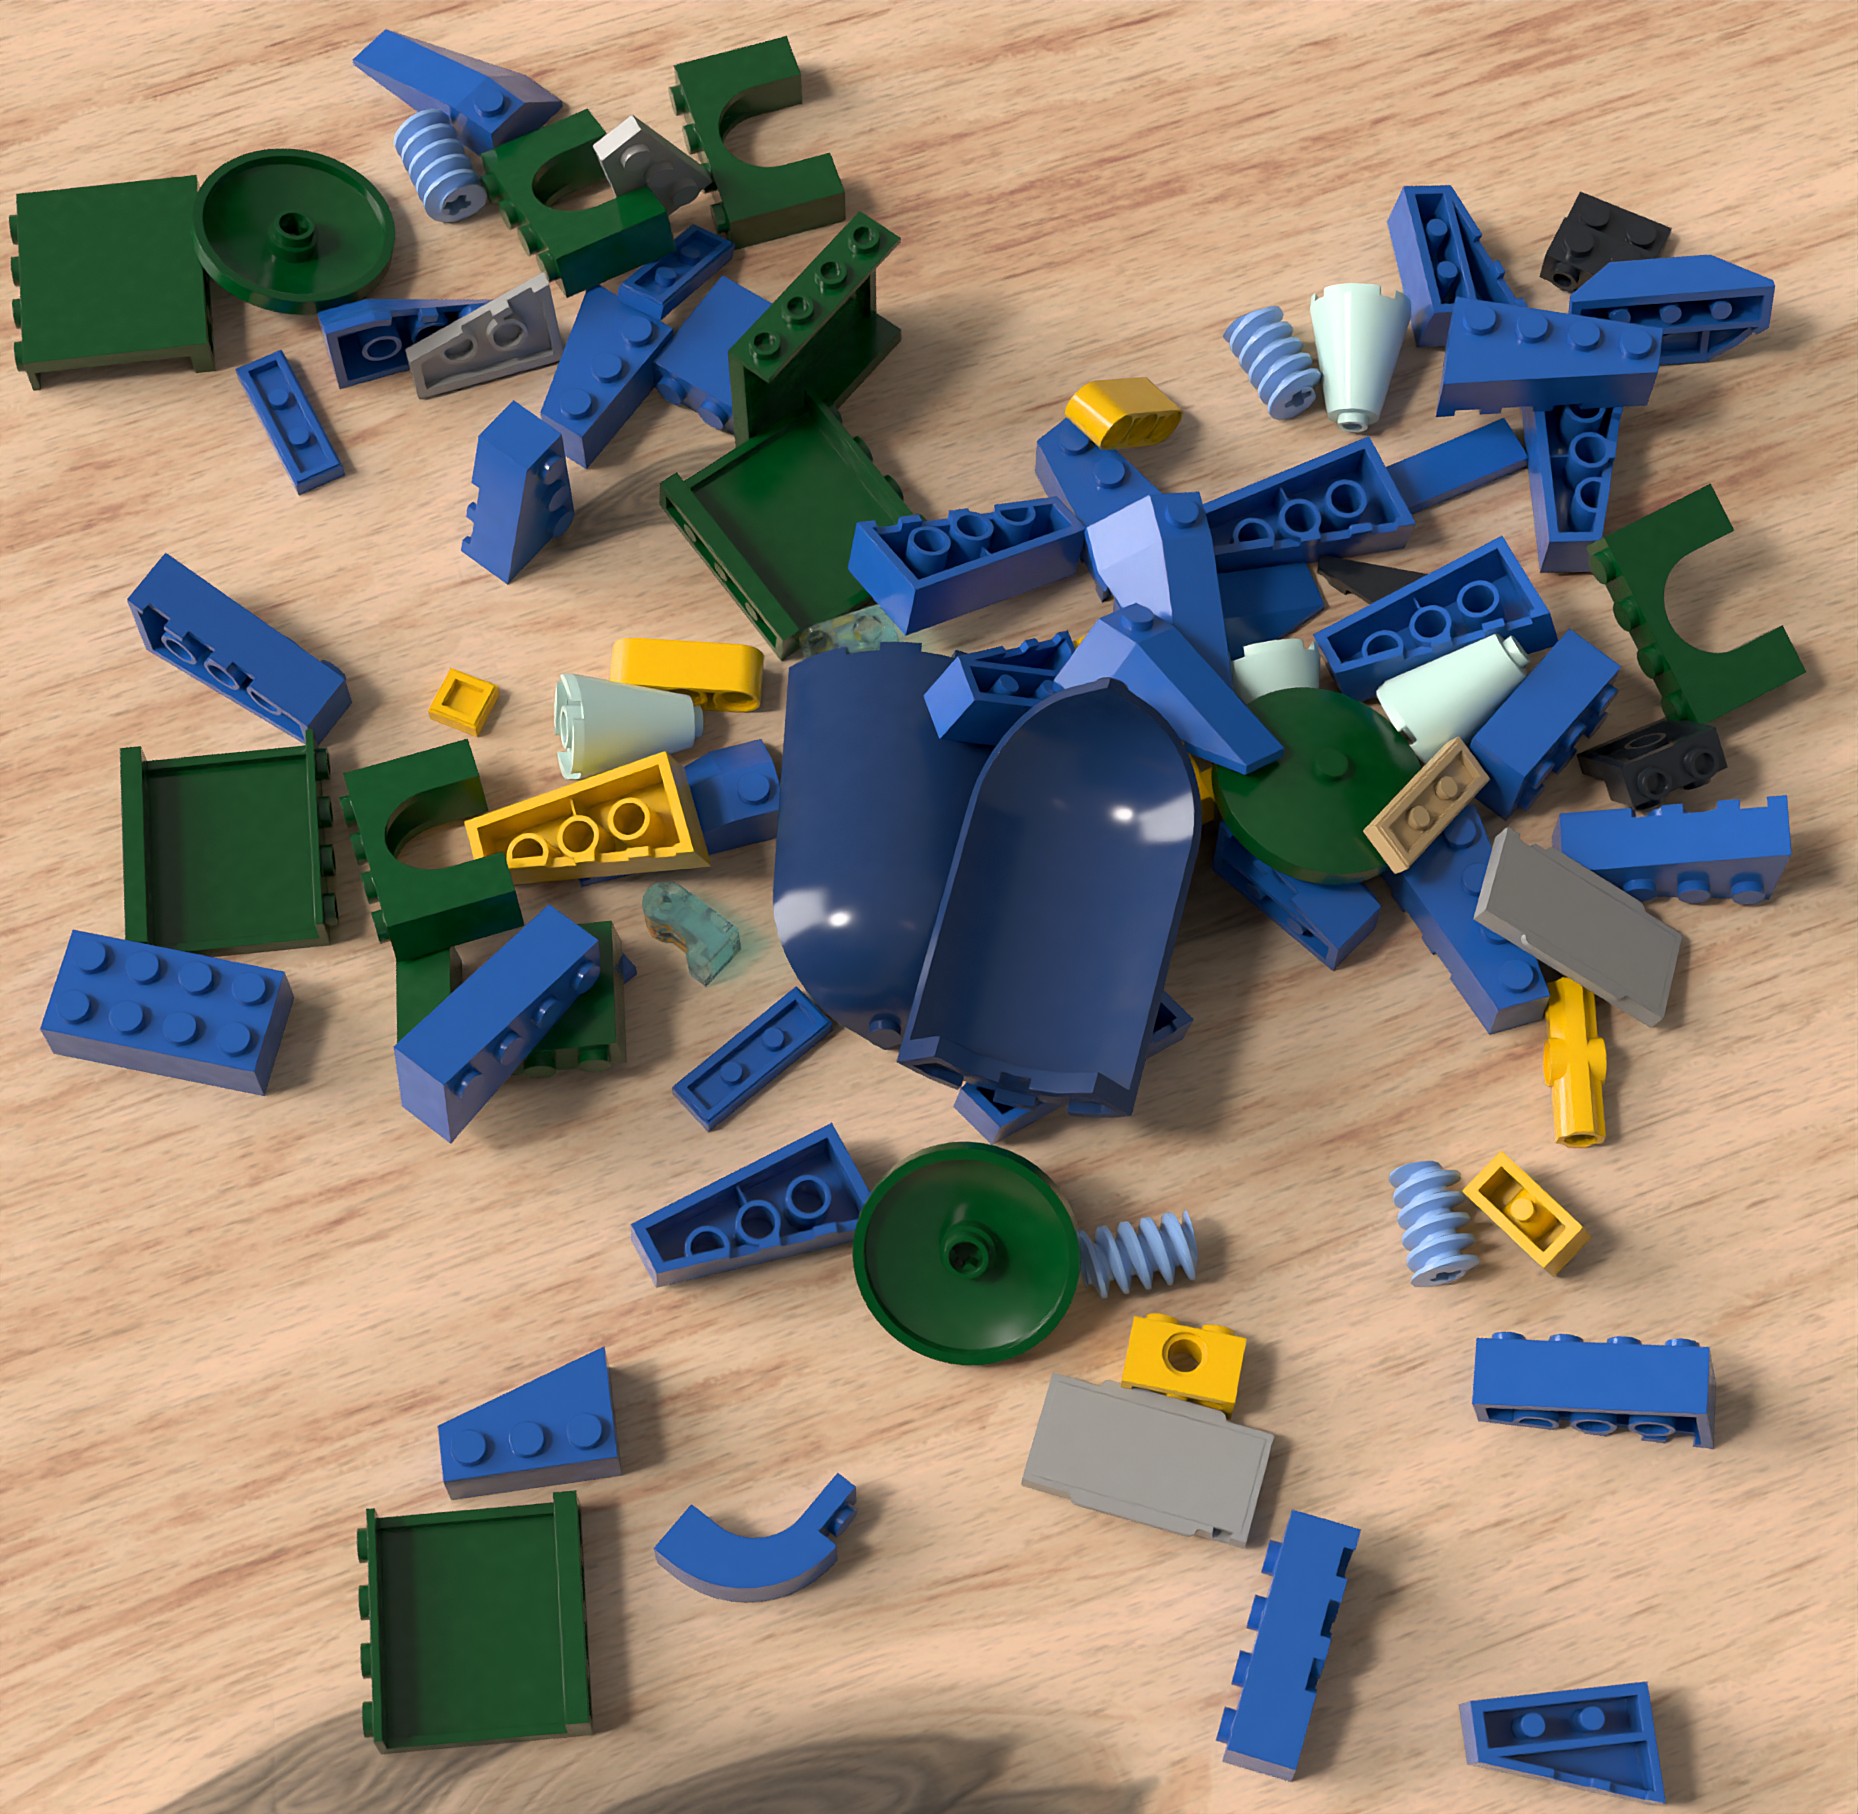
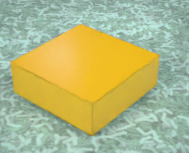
M450 668L428 709L429 718L478 737L500 695L498 685Z

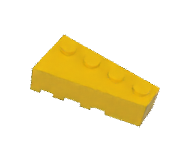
M666 751L464 821L474 860L504 852L514 885L712 866L685 769Z

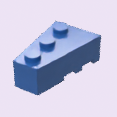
M1451 185L1403 186L1387 220L1403 292L1411 299L1412 315L1410 321L1416 347L1446 346L1456 296L1528 307L1522 297L1516 299L1503 277L1506 271L1500 261H1492L1480 242L1481 231Z
M513 400L478 436L471 483L479 488L477 504L472 502L467 507L466 517L474 523L472 535L465 537L462 540L461 551L507 585L553 537H560L567 531L575 515L562 434Z
M1067 417L1037 440L1035 473L1047 497L1057 496L1085 527L1108 517L1148 495L1162 494L1116 449L1101 450ZM1084 539L1079 559L1081 563L1086 564L1096 584L1095 590L1101 601L1104 602L1112 593L1110 590L1105 592L1097 581L1086 539Z
M1068 630L1058 632L1052 639L1038 642L1036 638L1025 640L1017 648L1005 650L1003 646L957 656L923 695L939 739L996 746L1007 731L1028 710L1056 693L1052 690L1053 680L1076 650Z

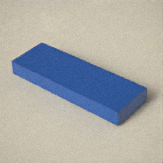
M692 224L674 239L676 251L644 264L621 283L616 300L661 321L732 259L735 244Z
M282 349L235 369L238 380L298 495L345 476L343 465Z
M1502 418L1389 465L1386 468L1412 515L1527 466L1529 457L1506 419Z
M796 986L672 1087V1093L709 1133L833 1031V1024Z

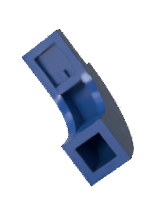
M837 1473L794 1524L780 1533L762 1538H748L732 1534L721 1528L691 1504L654 1547L656 1561L686 1586L716 1599L749 1603L775 1600L790 1595L815 1582L838 1561L837 1545L827 1537L830 1533L836 1538L839 1537L855 1518L858 1512L854 1507L857 1502L856 1486Z

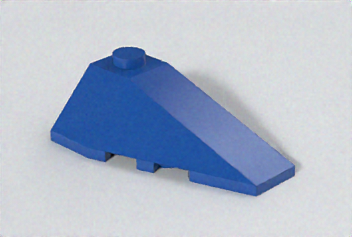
M385 29L353 58L355 67L416 111L420 112L433 108L447 113L450 118V125L457 132V140L478 156L540 129L563 107L562 101L524 74Z
M365 299L354 303L347 302L336 308L317 312L339 389L410 370L405 349L494 299Z
M1200 492L1148 495L1086 527L1084 535L1093 570L1105 592L1110 590L1121 608L1137 602L1151 609L1155 615L1173 625L1234 692L1212 535Z
M1306 562L1217 574L1228 652L1230 653L1231 661L1245 657L1244 646L1281 640L1324 610L1325 604ZM1115 597L1113 612L1122 609Z
M1137 602L1099 618L1053 680L1052 690L1057 693L1070 687L1097 681V679L1102 677L1118 679L1128 686L1129 691L1151 705L1168 721L1180 740L1184 741L1187 753L1246 775L1283 757L1284 747L1173 625L1155 615L1151 609Z
M762 739L710 751L684 767L709 855L777 838L780 783L773 760ZM633 874L580 878L579 881L581 887Z

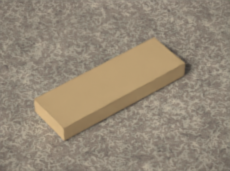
M1460 737L1452 739L1428 761L1363 832L1394 874L1402 872L1413 864L1488 783L1490 778Z

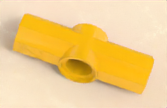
M1562 977L1559 980L1546 983L1550 998L1545 1008L1548 1038L1545 1039L1543 1049L1545 1085L1551 1087L1555 1143L1565 1145L1567 1148H1587L1591 1145L1603 1143L1606 1137L1602 1087L1606 1079V1048L1604 1039L1597 1035L1594 993L1572 979Z

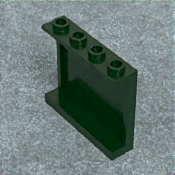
M197 175L16 194L17 214L9 215V229L13 245H18V256L11 257L10 264L15 287H20V298L12 300V311L15 326L17 329H21L22 341L14 342V357L18 372L27 373L33 391L41 390L40 372L188 356L191 358L195 373L216 371L210 275L200 263L191 238L193 205L200 189Z
M861 211L850 220L728 350L735 447H738L804 404L805 389L812 386L822 400L828 398L839 409L900 343L901 329L877 313L876 268L901 243V238Z
M812 386L805 389L804 404L693 476L683 481L676 472L660 482L659 505L781 661L874 600L848 570L856 524L858 522L875 520L878 527L892 526L898 524L899 517L914 515L903 502L904 495L897 482L890 475L883 477L872 463L873 456L865 442L858 436L852 438L842 425V417L837 407L828 398L822 400ZM919 514L922 522L927 521L924 516Z
M313 729L305 730L306 745L147 761L141 746L120 748L125 940L209 957L331 945L330 926L339 924L336 894L328 893L327 877L336 876V861L333 844L325 845L324 828H333V809L330 796H323L322 780L331 779V767L328 749H319Z
M576 1490L553 1492L552 1503L379 1518L375 1508L366 1509L367 1527L357 1529V1553L359 1563H368V1585H359L358 1600L361 1621L370 1620V1642L361 1643L360 1662L363 1679L371 1678L372 1701H365L362 1704V1724L364 1737H373V1742L380 1754L594 1735L581 1504Z

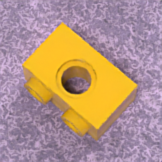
M1500 1151L1462 1190L1552 1277H1555L1592 1238L1583 1226L1503 1151Z
M1150 1313L1145 1318L1134 1316L1120 1387L1132 1389L1133 1386L1166 1395L1167 1397L1222 1411L1226 1419L1231 1420L1247 1338L1235 1336V1332L1232 1329L1220 1325L1207 1324L1203 1325L1201 1329L1179 1325V1321L1176 1318L1165 1314ZM1186 1353L1197 1361L1198 1367L1190 1372H1181L1173 1368L1168 1359L1174 1354Z

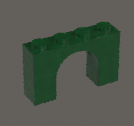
M787 36L674 65L676 85L668 87L672 108L676 116L684 114L687 125L682 126V131L689 155L698 154L701 165L713 181L702 192L703 194L712 193L715 204L710 205V211L717 234L725 232L728 240L735 244L734 250L846 221L845 191L831 153L780 166L761 167L739 160L723 144L729 132L742 121L761 114L802 104L801 73Z
M588 108L480 154L486 174L479 178L481 186L486 191L488 201L491 204L498 202L501 216L508 229L513 230L517 228L519 240L526 254L529 257L536 254V260L541 273L545 271L548 282L555 281L567 298L677 250L667 210L647 185L588 209L562 211L551 208L553 204L567 194L606 178L593 145L607 135V133Z
M1711 483L1586 546L1590 555V569L1597 581L1605 584L1614 602L1613 613L1616 621L1623 630L1630 633L1638 649L1637 661L1641 670L1648 678L1653 679L1662 696L1661 708L1665 717L1676 721L1685 719L1704 725L1806 673L1783 625L1765 632L1728 652L1712 653L1699 650L1685 642L1670 624L1664 605V590L1671 570L1684 556L1735 531Z
M468 738L343 773L349 795L339 797L347 828L354 826L359 828L358 833L349 835L358 866L369 864L370 871L360 873L369 905L379 902L381 910L371 912L380 944L391 941L397 962L525 926L504 852L440 869L415 868L397 860L403 847L419 833L438 825L489 811Z
M612 921L577 924L599 940L601 970L599 977L588 991L579 995L510 1076L524 1074L530 1078H547L555 1075L558 1070L576 1068L585 1072H602L611 1068L612 1064L627 1063L622 941ZM454 946L401 962L396 961L397 1043L462 984V959Z

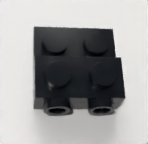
M1580 191L1567 218L1564 217L1545 254L1539 277L1550 281L1554 286L1562 290H1572L1575 292L1609 262L1660 258L1669 240L1672 228Z
M1666 717L1576 754L1582 774L1604 780L1610 800L1633 807L1634 810H1644L1657 806L1664 801V797L1669 792L1678 788L1681 790H1691L1704 786L1711 781V778L1718 771L1728 768L1716 727L1685 719L1676 721Z

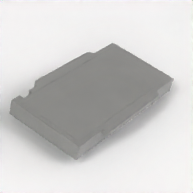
M1510 827L1499 833L1494 840L1473 919L1648 1027H1652L1664 1019L1682 934L1645 912V907L1639 900L1557 849L1549 847L1545 850L1536 843L1529 846L1519 839L1520 834Z
M1052 1373L1021 1486L1070 1499L1074 1505L1174 1534L1185 1537L1197 1535L1245 1549L1274 1434L1228 1422L1222 1411L1133 1386L1132 1389L1120 1387L1121 1383L1106 1380L1099 1386Z

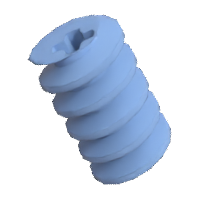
M431 108L414 114L401 124L395 134L394 146L398 155L401 156L405 170L408 171L412 184L416 187L417 194L423 202L427 215L435 221L444 223L457 222L478 212L485 205L487 194L484 187L479 185L480 180L477 172L472 170L473 166L470 158L464 155V146L462 142L457 140V132L450 125L451 122L448 114L442 110Z
M1269 306L1252 311L1233 321L1225 330L1223 338L1230 343V349L1239 358L1241 368L1245 373L1249 374L1248 379L1253 387L1258 389L1259 398L1264 404L1268 405L1267 411L1273 419L1284 420L1303 413L1311 406L1317 395L1314 389L1321 382L1322 375L1318 369L1310 368L1312 359L1309 354L1300 353L1303 344L1298 337H1291L1293 333L1291 324L1281 321L1284 315L1279 306Z
M1435 1161L1407 1163L1391 1172L1388 1178L1389 1182L1394 1188H1397L1393 1194V1202L1397 1208L1402 1209L1398 1213L1397 1221L1399 1226L1406 1230L1402 1236V1244L1406 1250L1411 1251L1407 1255L1406 1263L1411 1271L1416 1272L1412 1276L1411 1284L1414 1287H1431L1446 1284L1465 1275L1466 1271L1478 1266L1480 1259L1477 1255L1461 1253V1250L1475 1243V1236L1469 1233H1457L1456 1230L1471 1221L1470 1215L1467 1212H1452L1453 1207L1465 1202V1193L1462 1191H1448L1447 1187L1461 1180V1173L1457 1170H1443L1440 1163Z
M1186 1209L1183 1212L1181 1225L1172 1212L1163 1213L1160 1230L1151 1217H1142L1139 1222L1138 1235L1128 1221L1119 1222L1116 1239L1107 1226H1098L1095 1232L1094 1244L1084 1230H1079L1082 1246L1081 1275L1086 1288H1088V1285L1093 1284L1102 1299L1108 1298L1111 1280H1116L1124 1294L1130 1293L1132 1276L1136 1275L1146 1290L1152 1289L1155 1271H1160L1168 1285L1174 1284L1175 1269L1179 1266L1183 1268L1190 1281L1196 1280L1198 1253L1193 1227Z

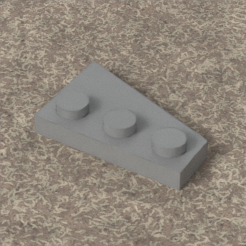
M633 114L593 145L615 198L647 185L667 210L668 216L681 206L694 201L699 192L713 182L701 164Z
M545 271L405 349L414 387L419 399L560 361L563 347L550 284Z

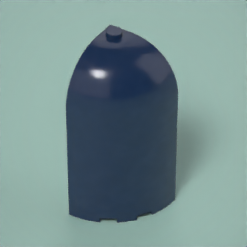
M880 642V650L851 654L847 646L839 647L806 658L789 667L773 881V911L777 932L794 973L813 1000L835 1021L883 1050H887L903 1040L968 803L978 776L996 747L995 745L939 739L923 695L957 656L968 653L955 650L952 657L922 652V643Z
M1102 677L1097 679V681L1070 687L1050 695L1017 720L1002 737L984 764L968 803L897 1063L956 1090L961 1088L963 1081L995 1091L993 1102L1036 1111L1038 1101L1068 1105L1067 1113L1075 1117L1116 1118L1132 1116L1199 850L1202 809L1195 771L1179 736L1156 709L1129 691L1128 686L1124 682L1111 677Z

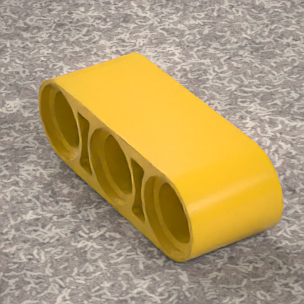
M1146 377L1088 382L1073 395L1064 412L1065 416L1101 450L1159 444L1173 433L1183 417V410Z
M623 638L614 643L609 680L689 695L693 706L700 705L704 711L750 712L759 708L765 656L758 648L744 644Z

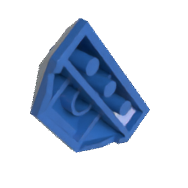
M1710 254L1609 262L1570 295L1568 314L1663 328L1659 365L1706 362L1739 345L1752 333L1757 335L1769 328L1775 284L1772 279Z

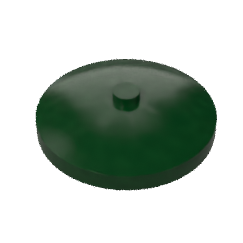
M278 148L254 151L233 158L218 167L206 178L194 201L191 238L196 255L204 269L222 288L251 305L273 312L291 315H315L317 312L336 308L347 302L354 303L360 301L375 290L386 276L391 264L395 244V225L392 213L382 194L366 177L355 169L334 158L319 153L299 149Z
M1310 687L1287 688L1267 693L1249 702L1246 706L1284 747V753L1282 758L1246 775L1212 762L1211 780L1214 798L1224 822L1237 840L1252 855L1271 868L1290 877L1316 884L1345 885L1358 883L1378 876L1390 869L1363 830L1421 770L1420 763L1404 736L1397 731L1393 724L1371 707L1354 698L1330 690Z
M966 1141L949 1142L924 1148L899 1161L882 1176L870 1192L860 1212L855 1227L852 1256L856 1282L868 1309L879 1324L897 1341L909 1349L937 1361L957 1365H985L1008 1360L1028 1351L1045 1339L1057 1327L1065 1316L1077 1288L1081 1271L1082 1246L1074 1212L1062 1191L1045 1172L1026 1158L1010 1150L986 1143Z

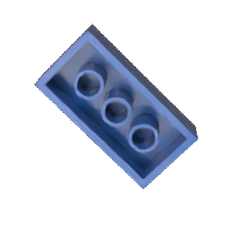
M72 930L40 1030L53 1054L265 1096L294 1001V994L284 971Z

